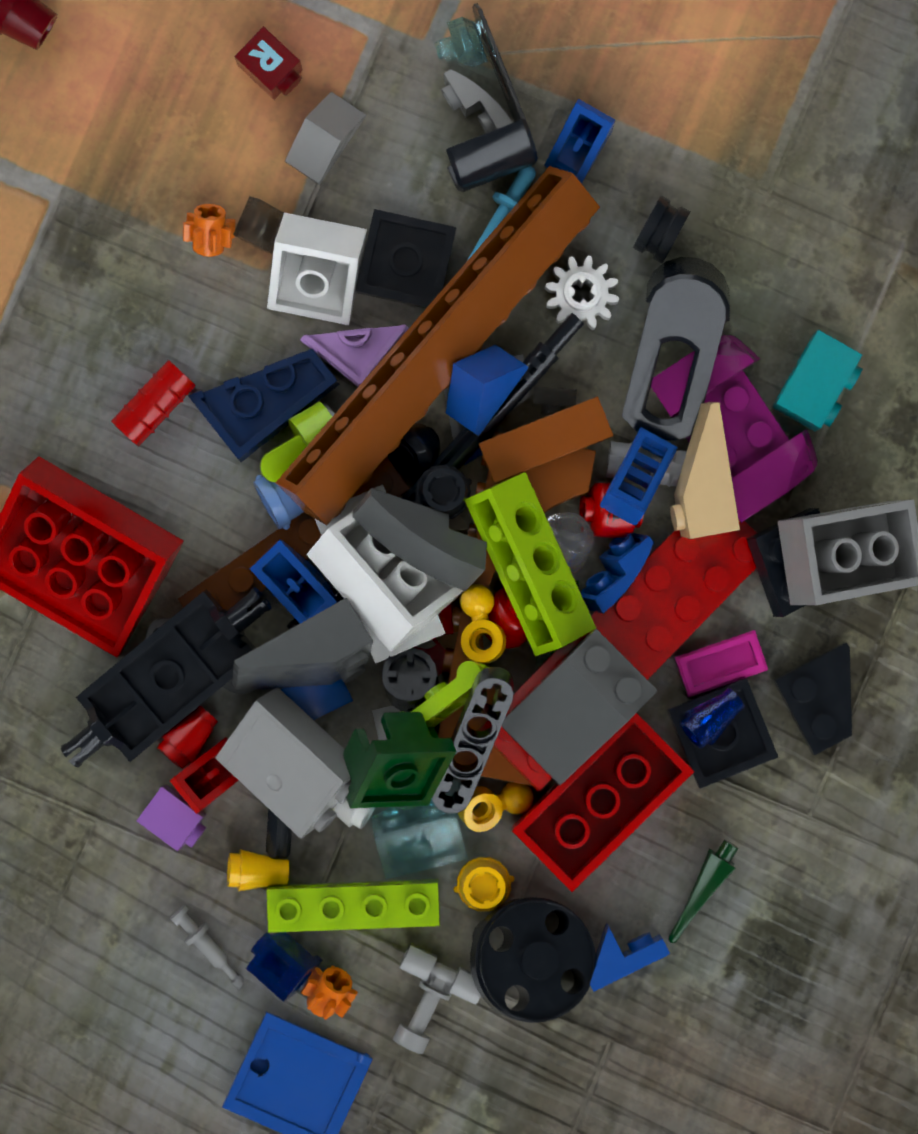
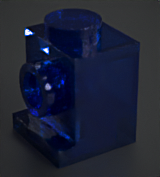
M267 932L251 949L255 956L246 969L284 1002L300 991L313 970L323 960L318 955L313 957L288 933L277 932L271 935Z

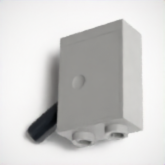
M278 687L254 702L215 757L268 807L266 852L273 859L287 858L290 855L292 831L301 839L314 829L320 833L327 828L337 816V813L333 811L334 807L338 802L343 804L347 801L346 796L349 793L348 788L351 784V778L343 758L345 749Z

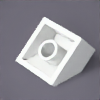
M284 212L274 243L267 309L349 325L363 260L367 229Z

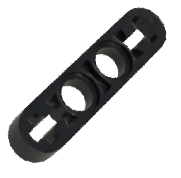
M488 667L478 673L451 738L457 751L456 754L461 751H470L477 756V760L470 765H461L454 758L452 759L432 797L434 805L445 813H458L469 805L512 703L514 695L513 678L507 670L501 667ZM493 684H499L501 689L495 691L492 705L486 703L487 689H491ZM481 716L489 719L492 725L487 730L475 731L469 727L468 722L474 717ZM454 776L459 779L458 791H455L452 796H447L445 792L450 790Z

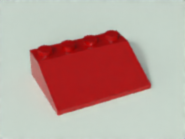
M38 456L18 474L0 513V590L118 658L167 576L184 540Z

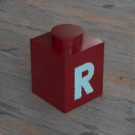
M264 26L234 56L237 65L273 100L280 93L285 96L288 95L302 79L299 75L303 70L300 60Z

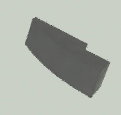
M373 488L368 491L353 509L352 517L378 542L414 568L443 583L466 591L485 571L487 542L448 529L449 514Z

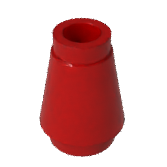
M199 705L195 711H192L161 737L163 741L158 745L157 749L183 770L188 763L195 761L218 721Z

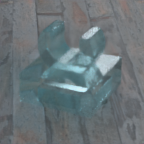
M460 17L447 22L451 37L434 43L439 59L445 58L447 62L458 59L459 63L470 67L488 62L475 21Z

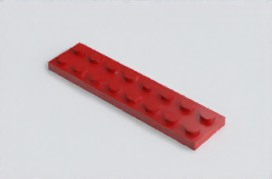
M739 520L740 530L694 539L681 537L680 530H674L648 556L638 576L618 601L603 614L598 613L597 610L591 614L597 630L647 680L756 569L747 538L757 533L745 521L741 523ZM589 633L557 649L514 693L507 715ZM488 719L477 731L487 730L492 723ZM501 727L493 747L537 791H540L552 778Z

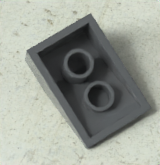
M345 598L234 660L232 684L236 691L277 687L331 685L340 679L347 683L365 672L364 666L368 663L373 639L348 599Z
M595 629L505 717L502 728L560 786L619 731L658 690Z

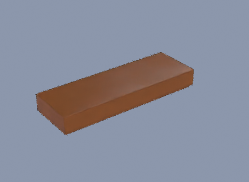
M597 396L483 441L478 445L495 484L612 438L614 435Z

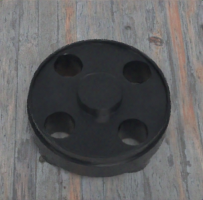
M517 898L495 908L475 927L470 952L472 978L481 997L497 1014L528 1023L550 1021L572 1010L580 1003L589 990L596 963L594 944L585 924L566 906L546 898ZM551 911H554L559 918L558 928L553 933H550L545 925L546 917ZM498 927L503 932L504 941L499 949L494 950L489 943V936L493 929ZM569 969L574 975V984L566 992L561 986V977ZM515 986L519 992V1000L515 1007L509 1009L505 1003V994L510 987Z

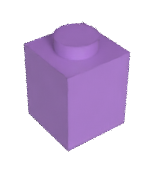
M168 785L161 786L136 820L176 851L182 849L185 844L192 848L207 828L201 824L207 814L203 811L196 814L184 798Z

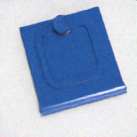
M266 1011L223 1102L222 1108L282 1134H339L373 1058L367 1053L355 1051Z

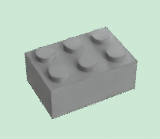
M914 499L886 501L777 521L790 605H821L918 586V522Z

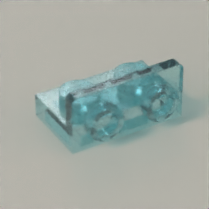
M432 799L428 806L392 807L371 817L374 839L385 879L468 859L457 813L451 814L439 810L434 805Z

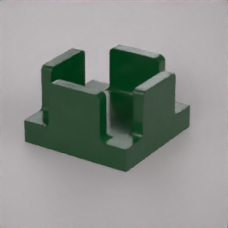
M385 712L381 718V723L387 740H372L370 744L364 728L354 729L343 752V758L351 778V784L348 788L349 793L346 796L350 809L428 806L457 752L452 738H439L435 727H427L421 712Z

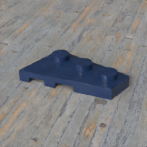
M313 349L264 366V369L242 378L235 377L223 382L224 384L205 392L201 390L188 395V397L237 459L243 462L289 425L288 419L316 404L340 385V383Z

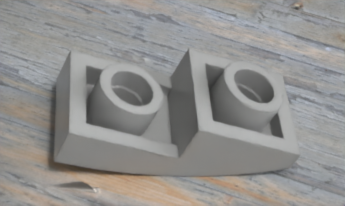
M451 69L444 73V84L446 87L442 88L441 91L453 111L460 108L466 118L481 110L482 114L478 115L477 118L485 133L513 123L501 106L475 82Z

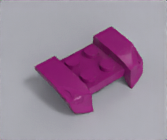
M723 335L721 336L704 403H720L738 519L742 523L789 492L814 472L818 459L808 429L789 440L743 371L760 360V358L736 336ZM695 351L653 377L651 388L672 418L679 415ZM691 436L686 437L689 443Z

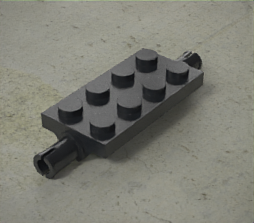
M254 587L229 610H225L207 589L76 696L77 700L86 709L90 719L87 721L88 726L61 746L64 756H69L80 747L81 751L69 760L73 766L78 768L104 745L107 747L113 745L123 753L129 762L135 759L232 679L234 660L256 649L245 636L244 630L264 613L272 609L269 601L265 598L255 608H251V605L263 595Z

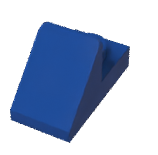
M606 923L595 955V969L590 982L593 992L670 955L661 935L659 934L652 938L650 932L642 934L627 943L629 949L621 952L608 923Z

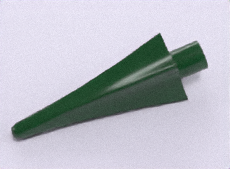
M724 839L717 852L709 848L688 901L668 937L670 943L678 941L703 905L736 869L734 867L735 863L731 862L739 848L733 843Z

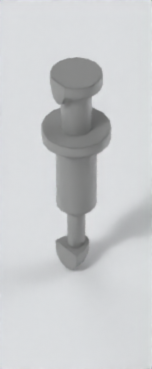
M183 905L170 917V920L176 926L181 925L189 936L184 942L187 946L194 944L215 968H222L232 980L231 983L239 991L244 983L243 977L237 975L228 965V956L206 932L209 929L207 923L198 926L186 913L189 910L188 907Z

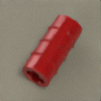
M168 360L141 389H138V393L127 404H124V408L111 422L139 447L151 433H155V429L165 418H169V414L180 402H183V399L196 385Z

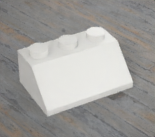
M352 512L329 527L306 555L342 597L348 599L354 611L391 652L416 634L462 594L463 590L425 574L393 554L352 517Z

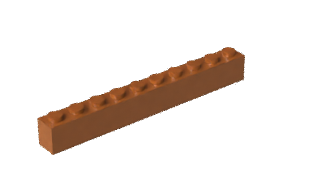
M552 166L545 170L276 481V484L307 515L327 526L333 518L342 513L348 500L360 486L366 484L371 479L374 470L399 446L401 439L415 422L421 420L426 415L429 406L439 394L450 386L453 363L480 352L483 343L497 327L508 319L510 312L518 302L535 288L537 280L551 264L560 259L564 249L573 238L589 225L591 217L600 206L573 173Z

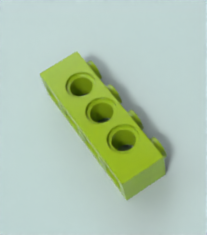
M526 472L502 481L464 500L482 540L487 542L486 549L535 656L562 648L597 629Z
M439 879L269 886L266 890L268 933L440 926Z

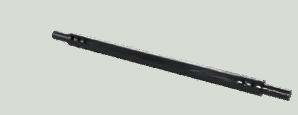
M571 313L544 344L539 342L535 349L525 358L523 363L529 367L482 433L477 436L464 427L434 461L432 467L447 465L459 470L479 448L478 444L490 436L532 387L539 382L540 378L549 371V368L557 362L559 358L556 355L584 325L575 314ZM418 480L405 493L402 499L411 502L416 500L415 491ZM328 580L327 584L338 601L343 600L342 595ZM294 618L287 627L290 630L300 623Z

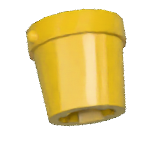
M476 857L469 860L461 868L457 877V885L453 890L455 893H459L461 900L469 908L478 912H490L507 900L511 891V883L514 882L515 878L513 875H509L507 868L499 860L492 857Z

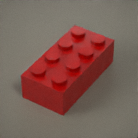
M636 713L563 784L559 786L556 783L511 827V830L573 892L694 771Z

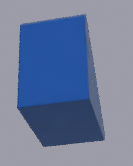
M578 99L544 166L547 168L552 166L571 172L582 184L611 135L615 119Z
M493 345L453 363L445 413L479 436L529 367L497 345Z
M279 540L250 568L299 623L339 602L321 572L283 540Z

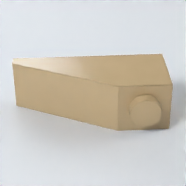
M719 402L701 403L674 493L676 505L670 507L674 530H680L681 537L688 539L740 530Z

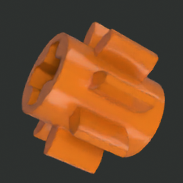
M215 204L199 205L194 209V213H187V221L183 222V241H193V251L201 256L213 257L223 253L224 247L231 248L232 239L235 238V219H225L226 212L221 206Z
M334 965L327 968L324 972L316 967L301 990V994L308 996V1010L325 1020L334 1013L343 1018L358 994V991L351 989V976L343 969Z

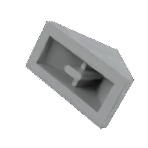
M330 92L305 118L285 162L320 185L365 119L366 114L333 92Z

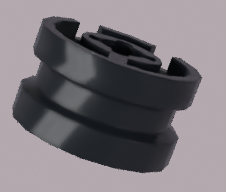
M660 196L633 248L641 253L644 251L652 253L653 259L663 264L691 211L682 206L676 209L670 205L669 199Z

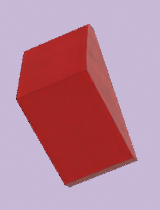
M227 737L170 780L171 784L196 814L203 811L239 781L215 759L227 742Z

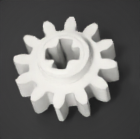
M587 256L583 266L580 267L577 266V262L573 257H569V270L567 272L562 268L554 267L553 274L559 282L546 283L545 290L556 294V297L548 300L546 307L548 309L560 308L561 311L556 319L558 324L565 321L571 313L575 314L581 321L586 320L587 326L591 330L596 328L597 320L595 317L597 315L609 321L611 312L605 305L618 304L619 297L608 293V290L616 287L618 279H604L603 276L608 269L606 263L595 270L592 268L593 261L591 256ZM585 284L591 289L589 293L591 301L586 302L583 298L578 303L573 299L575 294L573 287L578 285L581 289Z

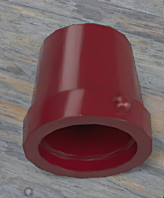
M1 0L0 35L4 34L38 50L49 35L58 14L40 0Z

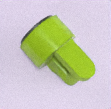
M319 401L288 419L294 437L267 452L262 457L260 471L265 479L276 483L334 416L335 413L326 403L322 404Z

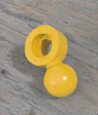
M474 584L466 591H463L460 597V605L463 612L471 617L472 620L462 633L461 647L469 659L479 663H490L497 660L503 654L506 647V636L503 629L498 624L489 621L488 614L494 606L492 592L484 585ZM489 634L492 644L488 649L483 650L479 646V639L482 635Z
M515 782L506 784L499 795H495L487 787L478 786L466 809L458 812V815L472 831L485 832L492 829L499 822L504 810L515 815L527 812L533 804L534 795L528 785ZM481 802V805L477 809L473 810V808Z

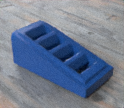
M640 427L601 500L600 507L632 525H637L645 514L678 447ZM642 447L662 458L659 463L640 453L638 451L639 448ZM632 462L654 473L653 477L632 466ZM624 477L646 489L645 492L623 480Z

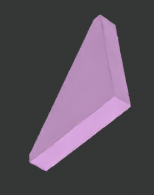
M401 324L399 326L303 335L300 341L309 349H313L319 357L355 386L359 387L409 327Z

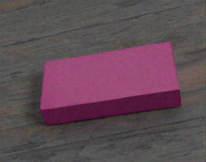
M755 630L674 657L687 697L768 670Z

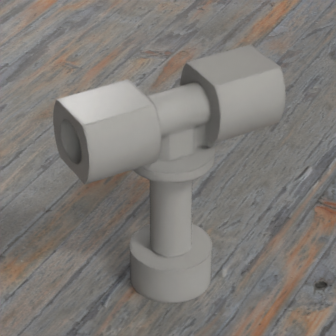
M410 943L399 964V968L421 978L418 986L424 989L425 992L409 1025L400 1023L393 1041L408 1050L423 1054L430 1041V1037L424 1034V1031L440 998L449 1001L451 995L454 994L476 1005L481 995L474 984L470 971L460 966L456 971L436 961L437 955Z

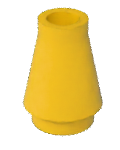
M242 849L239 850V853H229L227 887H237L238 892L274 885H288V859H273L266 855Z

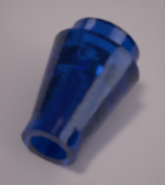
M727 688L716 697L686 711V718L680 722V726L687 737L697 747L702 749L707 744L713 745L745 706L739 696L732 689Z

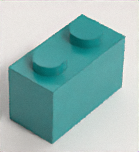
M817 330L809 340L773 403L772 408L814 432L821 429L823 424L830 427L842 407L836 401L843 388L851 390L863 368L857 366L862 354Z

